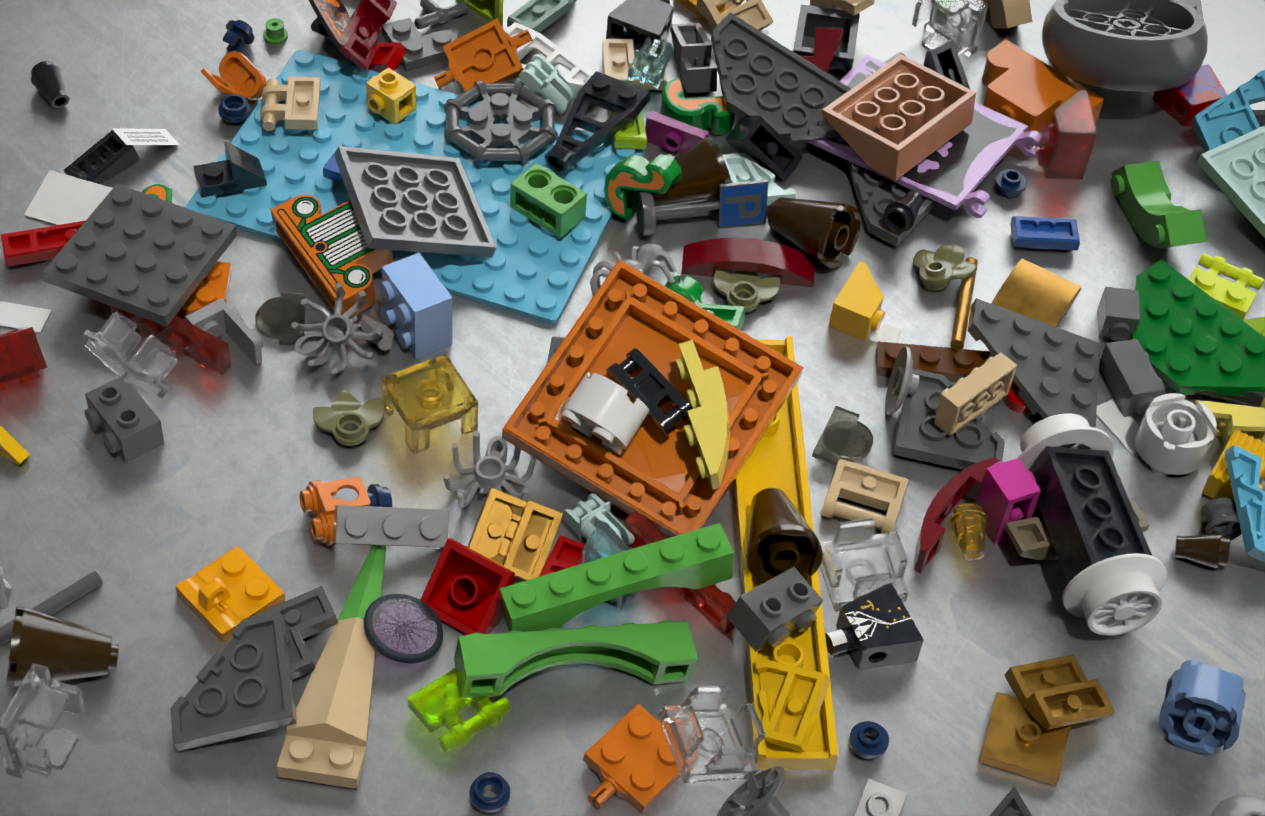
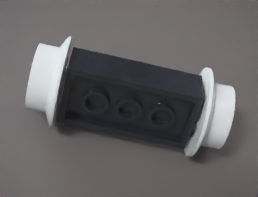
M1076 414L1053 415L1035 423L1021 438L1020 449L1022 454L1019 456V459L1025 468L1032 472L1036 484L1041 490L1037 503L1068 581L1062 597L1065 609L1076 617L1086 619L1091 631L1100 635H1120L1143 627L1161 611L1163 603L1159 591L1166 582L1167 571L1162 561L1152 556L1112 460L1114 445L1110 436L1100 429L1090 427L1084 417Z

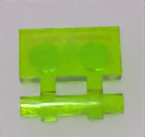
M456 668L407 697L408 707L430 733L443 725L449 730L448 733L438 738V742L445 752H448L457 745L460 747L465 746L473 740L472 736L485 727L493 728L502 721V716L512 711L511 704L505 697L495 703H492L488 697L461 698ZM474 707L478 713L463 722L459 715Z

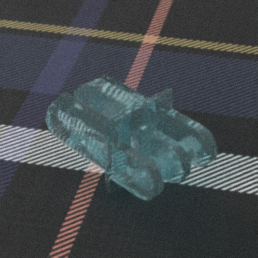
M648 37L645 39L641 50L635 51V58L628 72V80L638 79L641 80V84L650 82L654 84V87L658 88L660 83L664 81V72L673 54L674 46L667 42L661 55L662 40L655 39L650 48L651 38Z

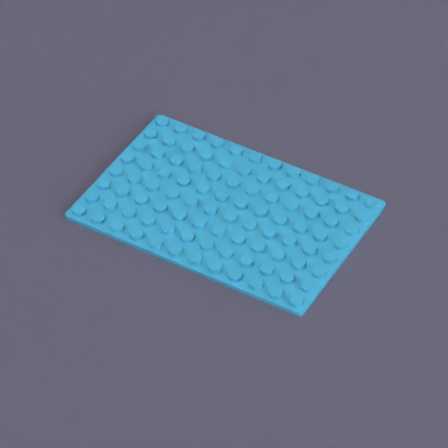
M296 50L276 77V80L279 81V85H288V76L320 77L321 92L318 130L285 129V120H279L272 131L264 130L262 127L263 122L260 119V112L265 102L261 99L230 143L260 160L267 186L203 198L198 188L186 205L187 209L236 225V229L284 243L274 229L270 209L296 196L311 195L319 200L322 214L350 200L344 183L323 176V167L337 150L338 146L459 158L497 249L493 257L392 250L393 262L420 253L449 294L553 325L558 323L614 214L605 198L604 186L606 175L625 157L632 155L643 157V149L614 148L613 139L609 138L575 165H571L565 173L553 171L545 161V155L555 145L556 141L541 148L528 158V162L520 164L518 161H485L481 164L476 162L475 157L456 144L448 143L444 138L446 130L444 105L448 99H455L459 95L412 82L416 85L417 109L398 123L393 124L367 107L366 83L380 73L369 69L364 72L357 65L353 66L350 63L305 50ZM475 100L466 107L472 108L480 103V101ZM280 101L278 104H286V101ZM459 119V126L461 128L466 127L468 122ZM542 120L534 121L533 126L541 128ZM555 123V130L559 137L564 125ZM576 129L571 137L584 142L593 134ZM225 151L218 159V161L226 160ZM535 163L554 172L560 178L587 193L585 218L561 238L510 207V183Z

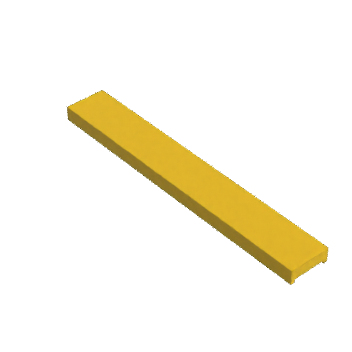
M786 336L785 340L756 339L795 362L793 336ZM798 382L732 483L741 595L761 585L757 577L749 571L746 561L751 502L759 491L766 488L782 490L814 532ZM818 570L811 577H809V573L803 576L821 597ZM822 603L815 613L816 621L803 632H799L797 629L792 631L788 638L777 647L773 648L771 645H768L755 652L745 640L755 769L781 766L785 770H835L838 759V746L831 683L827 689L805 752L770 744L764 738L762 726L764 715L759 699V691L761 690L759 673L756 670V660L758 657L826 673L830 678Z

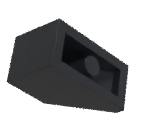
M748 115L742 117L725 139L739 154H748L761 167L776 176L775 178L784 182L803 158L761 116Z

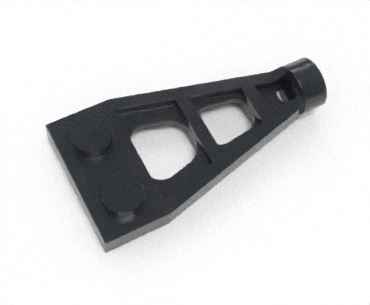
M595 71L579 90L555 145L545 155L547 165L557 173H565L571 165H575L615 135L616 132H619L631 123L650 101V91ZM593 104L615 112L605 122H599L586 117L589 107ZM577 127L594 133L584 142L571 137Z

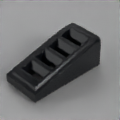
M111 130L66 167L64 172L66 175L100 184L129 168L140 158L134 146L126 145L115 131ZM96 164L99 167L94 170L91 166ZM85 170L90 175L84 178L79 173Z

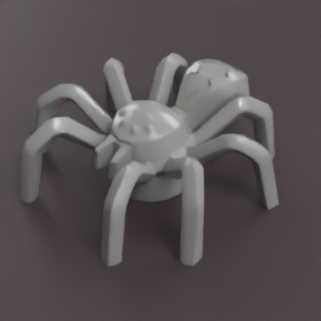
M652 243L644 244L641 247L634 245L631 249L630 259L623 260L619 252L615 251L613 254L616 262L621 260L645 275L654 266L660 267L669 283L675 282L671 272H675L676 268L670 255L660 245ZM607 261L599 262L593 269V276L590 279L592 296L595 295L601 286L600 276L607 277L610 273L602 268L605 267L611 271L614 267Z
M340 282L335 284L337 296L334 315H330L324 307L308 299H302L301 305L320 313L326 320L324 323L300 324L297 322L291 324L293 329L299 331L323 330L322 333L307 334L296 341L294 350L301 355H318L324 349L327 342H330L324 355L318 360H309V366H320L328 361L335 347L338 346L341 363L339 367L331 370L333 374L342 373L348 364L346 344L358 356L372 359L373 352L363 351L352 340L353 338L374 340L383 336L381 328H378L374 333L355 331L361 327V324L354 325L358 317L349 318L366 302L365 291H359V300L341 315L344 289Z
M477 431L473 433L475 468L464 469L459 460L457 443H452L453 462L457 471L461 475H473L457 484H452L449 474L445 473L443 476L445 487L448 490L457 491L474 481L465 499L463 492L457 493L459 508H464L470 504L478 488L480 489L479 494L482 497L484 494H488L490 488L502 492L501 486H503L511 496L527 501L529 488H523L522 495L520 496L506 480L518 485L524 484L533 474L536 457H531L527 472L521 478H517L505 472L515 469L520 458L521 449L515 446L514 456L510 464L504 465L507 461L508 446L502 436H495L489 440L485 457L481 458L480 433Z

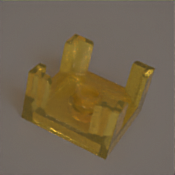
M447 354L382 377L384 408L388 415L391 416L394 414L395 407L405 423L406 443L413 455L430 447V430L461 418L462 435L478 430V401Z

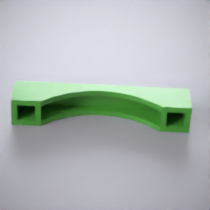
M714 524L500 588L502 614L509 631L519 630L527 632L559 628L580 613L624 594L660 587L700 589L733 579L734 552L721 524Z
M670 620L649 624L624 623L618 626L603 627L589 625L573 629L549 628L542 631L527 632L512 630L507 633L496 634L472 633L458 637L454 656L461 698L500 696L514 683L532 673L566 664H596L613 667L634 674L651 684L690 682L698 661L688 621L673 622Z

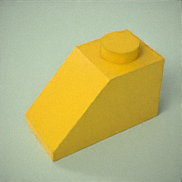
M859 261L832 305L828 325L863 341H866L872 329L878 331L885 316V312L881 311L883 295L866 263Z

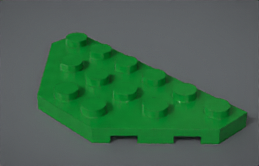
M1162 259L1136 276V290L1139 291L1140 322L1136 333H1133V339H1138L1144 352H1147L1155 373L1162 381L1182 395H1194V391H1216V395L1245 396V391L1265 392V337Z

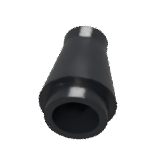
M43 61L36 64L31 70L32 84L50 102L53 108L58 109L66 106L69 102V97L60 67L51 61Z
M910 191L905 196L889 204L884 212L886 226L894 232L910 230L915 223L920 207L923 205L922 196L918 192Z

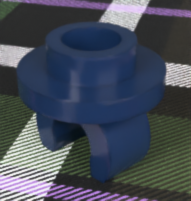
M230 20L226 24L227 32L222 40L229 44L227 47L228 51L241 52L244 44H252L255 40L252 33L253 29L246 22Z

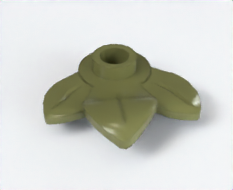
M958 244L942 245L936 252L922 249L913 258V265L919 270L920 280L926 288L931 290L944 289L949 285L950 280L968 278L977 270V265L964 261L965 250Z
M716 270L713 284L720 293L726 296L729 306H744L745 312H751L759 306L760 302L772 300L778 294L780 278L767 277L760 279L757 272L736 270L733 274Z
M342 390L334 399L331 408L314 407L313 419L320 429L333 433V437L338 443L354 446L364 442L368 437L369 429L381 423L384 418L385 408L382 398H374L361 404L347 390Z

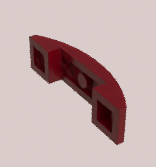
M361 0L342 33L339 50L364 72L369 68L376 52L373 46L382 25L390 20L397 5L395 0Z
M716 238L684 245L681 274L714 277L715 268L781 275L780 284L811 288L814 286L815 260L807 254L785 245L750 238Z
M993 457L973 464L955 475L940 489L928 507L923 519L914 555V570L921 574L940 550L946 529L941 526L963 498L974 505L976 504L986 469L994 463L1000 462V460Z

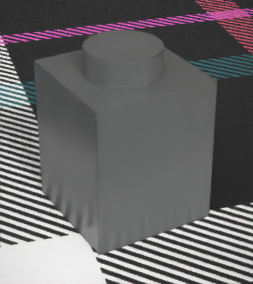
M1113 287L1104 288L1097 309L1098 337L1100 339L1115 341L1133 339V333H1136L1140 322L1139 291Z

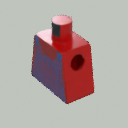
M1206 64L1202 65L1196 75L1187 83L1175 88L1155 91L1152 99L1181 126L1187 128L1192 126L1191 121L1194 116L1220 98L1226 97L1227 93L1211 66Z

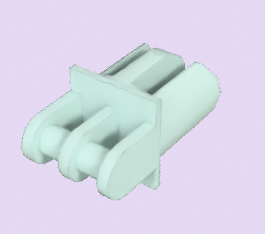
M535 54L531 62L521 71L519 78L531 91L545 100H552L556 106L555 113L561 115L578 94L577 90L557 72L560 64L553 67L542 55Z
M595 493L588 495L586 502L578 501L575 503L574 509L570 510L567 508L562 512L565 522L578 535V542L586 540L591 546L595 547L594 549L603 558L617 554L622 550V546L628 547L635 540L634 535L610 512L611 503L609 501L604 503Z

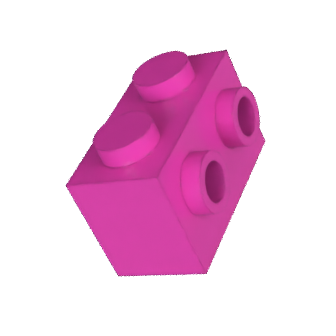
M1019 458L1007 462H996L986 469L973 514L994 545L1011 540L1004 528L1006 523L1032 518L1041 492L1036 484L1034 475L1025 468Z

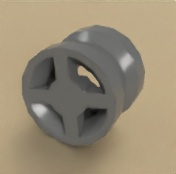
M1217 498L1202 506L1200 512L1203 521L1207 524V534L1221 533V536L1230 537V541L1242 534L1233 499Z

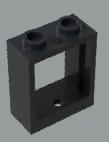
M801 4L793 52L799 56H814V48L803 47L802 41L803 36L815 38V28L843 29L841 42L848 43L847 52H835L834 60L827 71L829 75L840 81L853 66L860 13L853 16L844 10Z

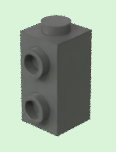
M1138 339L1105 344L1100 358L1099 370L1123 416L1145 415L1150 403L1156 397L1164 395L1165 390L1162 379L1157 376L1151 365L1147 352H1144Z

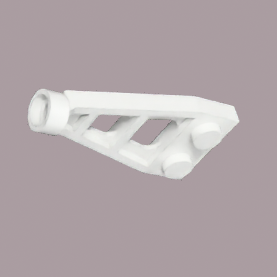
M514 22L505 30L510 37H513L528 29L533 41L517 49L519 61L531 50L539 51L553 67L560 64L570 71L564 78L577 90V93L594 74L539 32L517 22Z

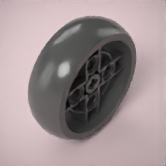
M1056 0L1044 19L1042 45L1051 66L1074 80L1113 90L1160 91L1181 86L1196 75L1208 51V32L1201 14L1192 6L1180 0Z

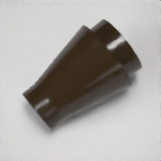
M1221 533L1176 537L1175 557L1184 558L1218 569V566H1228L1230 537L1221 536Z

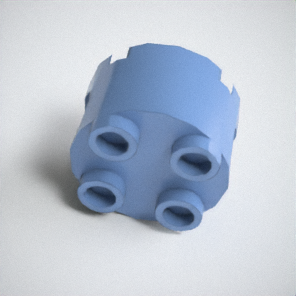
M1196 660L1183 662L1181 668L1174 671L1167 680L1165 699L1160 711L1159 725L1162 730L1165 727L1169 732L1168 739L1173 744L1187 751L1201 754L1214 753L1216 747L1224 746L1223 751L1231 748L1239 737L1242 712L1245 704L1246 694L1243 689V679L1236 673L1226 672L1214 666L1203 665Z

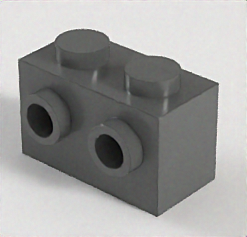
M125 375L85 394L88 409L84 413L89 425L93 430L99 428L108 450L111 453L117 452L125 463L164 445L160 419Z
M792 567L741 595L727 618L757 652L768 645H771L773 648L777 647L796 629L799 632H803L816 621L815 613L823 600L797 569Z

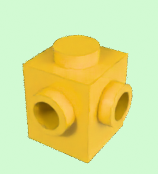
M390 68L372 77L366 83L367 107L391 123H398L417 109L416 85Z

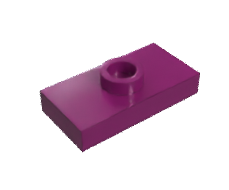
M650 111L646 117L645 131L647 142L678 154L683 153L702 139L708 138V131Z

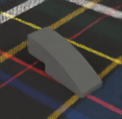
M670 24L675 58L686 93L717 91V66L711 57L712 45L701 24Z

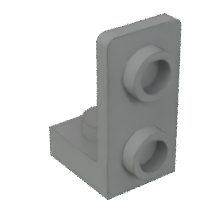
M222 298L185 316L188 339L195 348L213 341L226 333L255 365L262 362L261 348L264 345L260 334L255 329L250 330L244 323L239 311L236 308L231 309Z

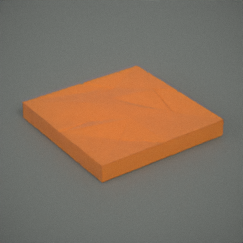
M618 260L503 427L502 438L529 455L536 457L537 460L590 492L595 493L605 501H609L613 506L666 538H671L706 526L798 382L804 367L625 262ZM693 340L703 369L706 370L718 366L726 395L730 439L726 470L720 488L713 490L709 478L702 479L699 474L695 458L700 457L697 445L690 447L684 430V426L689 425V419L686 421L680 420L674 425L675 430L664 436L656 428L653 421L646 416L626 449L622 450L620 455H616L601 445L603 440L592 435L590 439H587L572 430V423L564 419L562 413L586 372H589L591 376L593 373H597L610 379L606 369L614 363L620 364L626 359V354L629 351L637 348L689 402L686 390L692 388L688 379L681 380L675 359L681 358L679 344ZM634 370L629 376L633 379L640 371ZM668 401L660 407L664 413L673 408Z

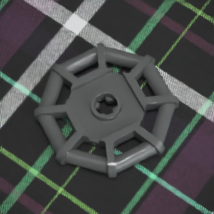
M482 80L474 82L473 87L455 99H448L444 105L446 113L444 138L448 143L456 144L475 157L476 162L481 164L485 161H518L520 164L526 163L531 155L547 144H553L558 137L554 121L555 104L552 100H545L525 87L522 81H516V83H483ZM476 99L480 101V103L472 108L466 107ZM520 99L524 100L534 108H527L519 102ZM459 119L467 121L468 126L461 128L459 126ZM542 120V127H534L533 122Z

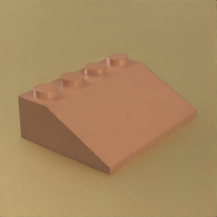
M900 54L822 109V116L870 168L896 181L972 123L976 92Z

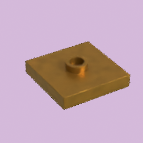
M996 692L979 763L1056 786L1061 772L1071 725L1047 730L1030 715L1018 698Z

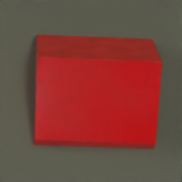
M447 538L420 600L426 603L440 620L467 635L472 633L490 634L503 618L500 588L514 584L515 572L454 539Z

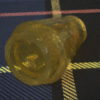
M968 503L959 505L954 508L950 521L962 553V558L967 561L982 559L984 557L987 515L978 504Z

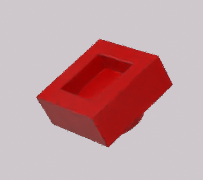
M401 42L377 43L374 47L376 52L368 69L378 73L387 68L393 71L396 70L406 53V49Z

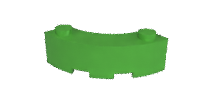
M1159 161L1124 165L1111 172V190L1117 195L1120 205L1135 232L1146 243L1157 248H1170L1207 241L1201 209L1188 210L1182 205L1175 206L1170 201L1171 192L1164 179Z

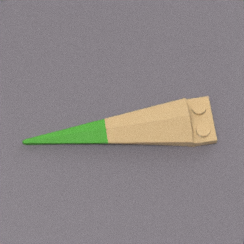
M384 545L371 546L337 619L338 624L334 626L296 707L297 723L288 725L286 729V738L276 766L277 777L353 789L358 788L367 753L376 649L369 642L364 630V616L370 604L381 597L386 546ZM380 607L372 616V625L376 635L378 633Z

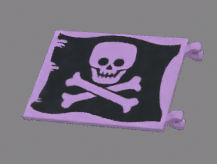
M866 55L840 82L852 89L887 63ZM975 103L972 123L896 181L870 168L842 137L804 141L918 192L951 209L957 210L960 205H964L972 216L981 218L987 212L988 208L984 207V205L990 199V195L981 190L973 191L1014 145H1018L1026 156L1035 157L1040 148L1033 144L1037 145L1043 139V135L1038 131L1026 132L1028 129L1027 125Z

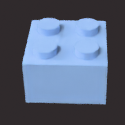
M417 253L383 266L382 282L379 284L383 297V306L380 307V312L387 326L391 325L396 331L400 345L404 349L408 348L415 359L452 345V296L421 254Z

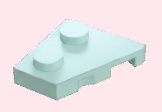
M748 154L723 155L731 177L725 180L726 184L768 180L767 205L781 197L795 199V190L791 187L787 190L779 187L774 183L776 176L769 170L761 167Z

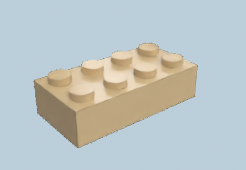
M1001 352L995 357L988 358L984 365L974 368L967 377L960 378L950 389L946 388L940 394V402L935 412L934 423L949 436L953 435L1009 394L1017 364Z

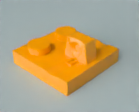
M239 546L175 586L178 597L222 643L233 637L232 632L242 620L250 619L249 617L286 602L284 591Z

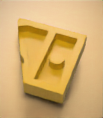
M757 657L756 670L759 673L761 690L759 691V699L764 715L762 718L764 738L770 744L805 752L829 687L830 678L826 673Z

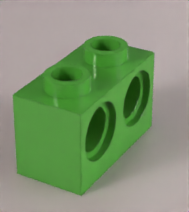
M537 163L510 183V207L559 238L563 237L586 216L587 193Z

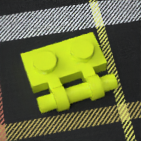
M1203 253L1198 265L1209 270L1206 271L1195 266L1188 280L1240 319L1244 320L1257 292L1246 288V286L1259 291L1264 278L1254 275L1253 270L1244 267L1240 269L1226 263V259L1216 255V257H1212ZM1221 274V275H1223V276H1225V277H1228V278H1230V279H1232V280H1235V281H1237V282H1236V283L1231 282V281H1229V280H1227V279H1224V278H1222V277H1220V276H1218V275Z

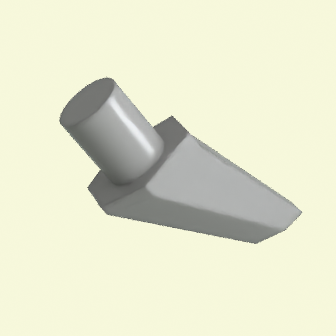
M357 315L358 320L356 322L361 324L364 332L374 333L378 328L382 329L383 336L371 341L378 345L381 350L390 349L394 333L386 325L365 315Z

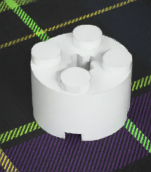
M586 372L564 407L562 417L572 423V430L587 439H590L592 435L603 440L601 445L616 455H620L622 450L627 448L649 413V409L638 398L633 404L626 395L628 390L600 374L593 373L591 376L589 372Z
M1177 393L1158 396L1150 403L1136 435L1135 444L1139 455L1150 465V469L1154 474L1162 477L1169 474L1183 475L1191 473L1202 466L1213 441L1217 426L1213 413L1205 404L1198 400L1194 404L1185 400L1186 395Z

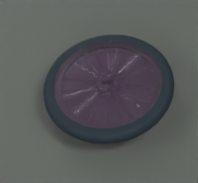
M388 594L373 601L366 610L364 630L369 642L379 653L393 661L407 664L423 662L435 655L442 644L443 628L440 619L420 599L405 594Z

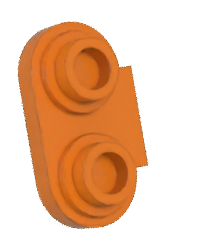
M237 51L229 52L221 60L219 65L221 77L205 68L200 71L218 90L227 95L240 94L247 101H253L262 97L263 88L266 86V79L261 71L245 55Z
M360 477L323 483L321 480L310 481L308 486H306V490H301L299 493L302 511L304 513L310 512L314 516V518L310 519L312 538L314 541L320 540L326 546L336 545L333 544L335 505L370 506L371 502ZM344 488L353 489L358 494V498L353 501H344L340 498L333 499L332 496Z

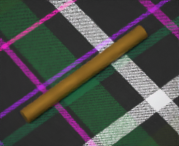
M974 257L965 259L967 262L978 265V261ZM976 271L968 278L961 280L950 346L954 350H961L964 347Z

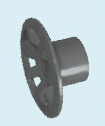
M775 766L754 775L730 795L720 808L717 816H790L789 811L776 797L785 783L787 772L783 767ZM762 779V785L760 788L759 780ZM748 789L750 795L747 797L741 796Z

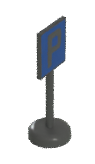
M768 180L719 184V201L658 208H655L651 193L637 191L636 216L641 236L652 235L656 229V216L717 209L718 228L766 223Z

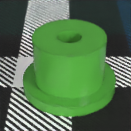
M277 18L269 19L265 24L266 29L263 32L264 40L270 44L285 42L288 38V32L284 28V22Z

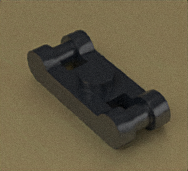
M637 348L629 351L626 354V359L620 364L614 363L606 369L610 379L628 390L627 395L634 402L638 398L648 407L649 413L647 416L664 436L674 431V425L680 420H688L687 411L693 409L690 403ZM634 370L640 371L633 379L629 376ZM668 401L673 408L664 413L660 407Z

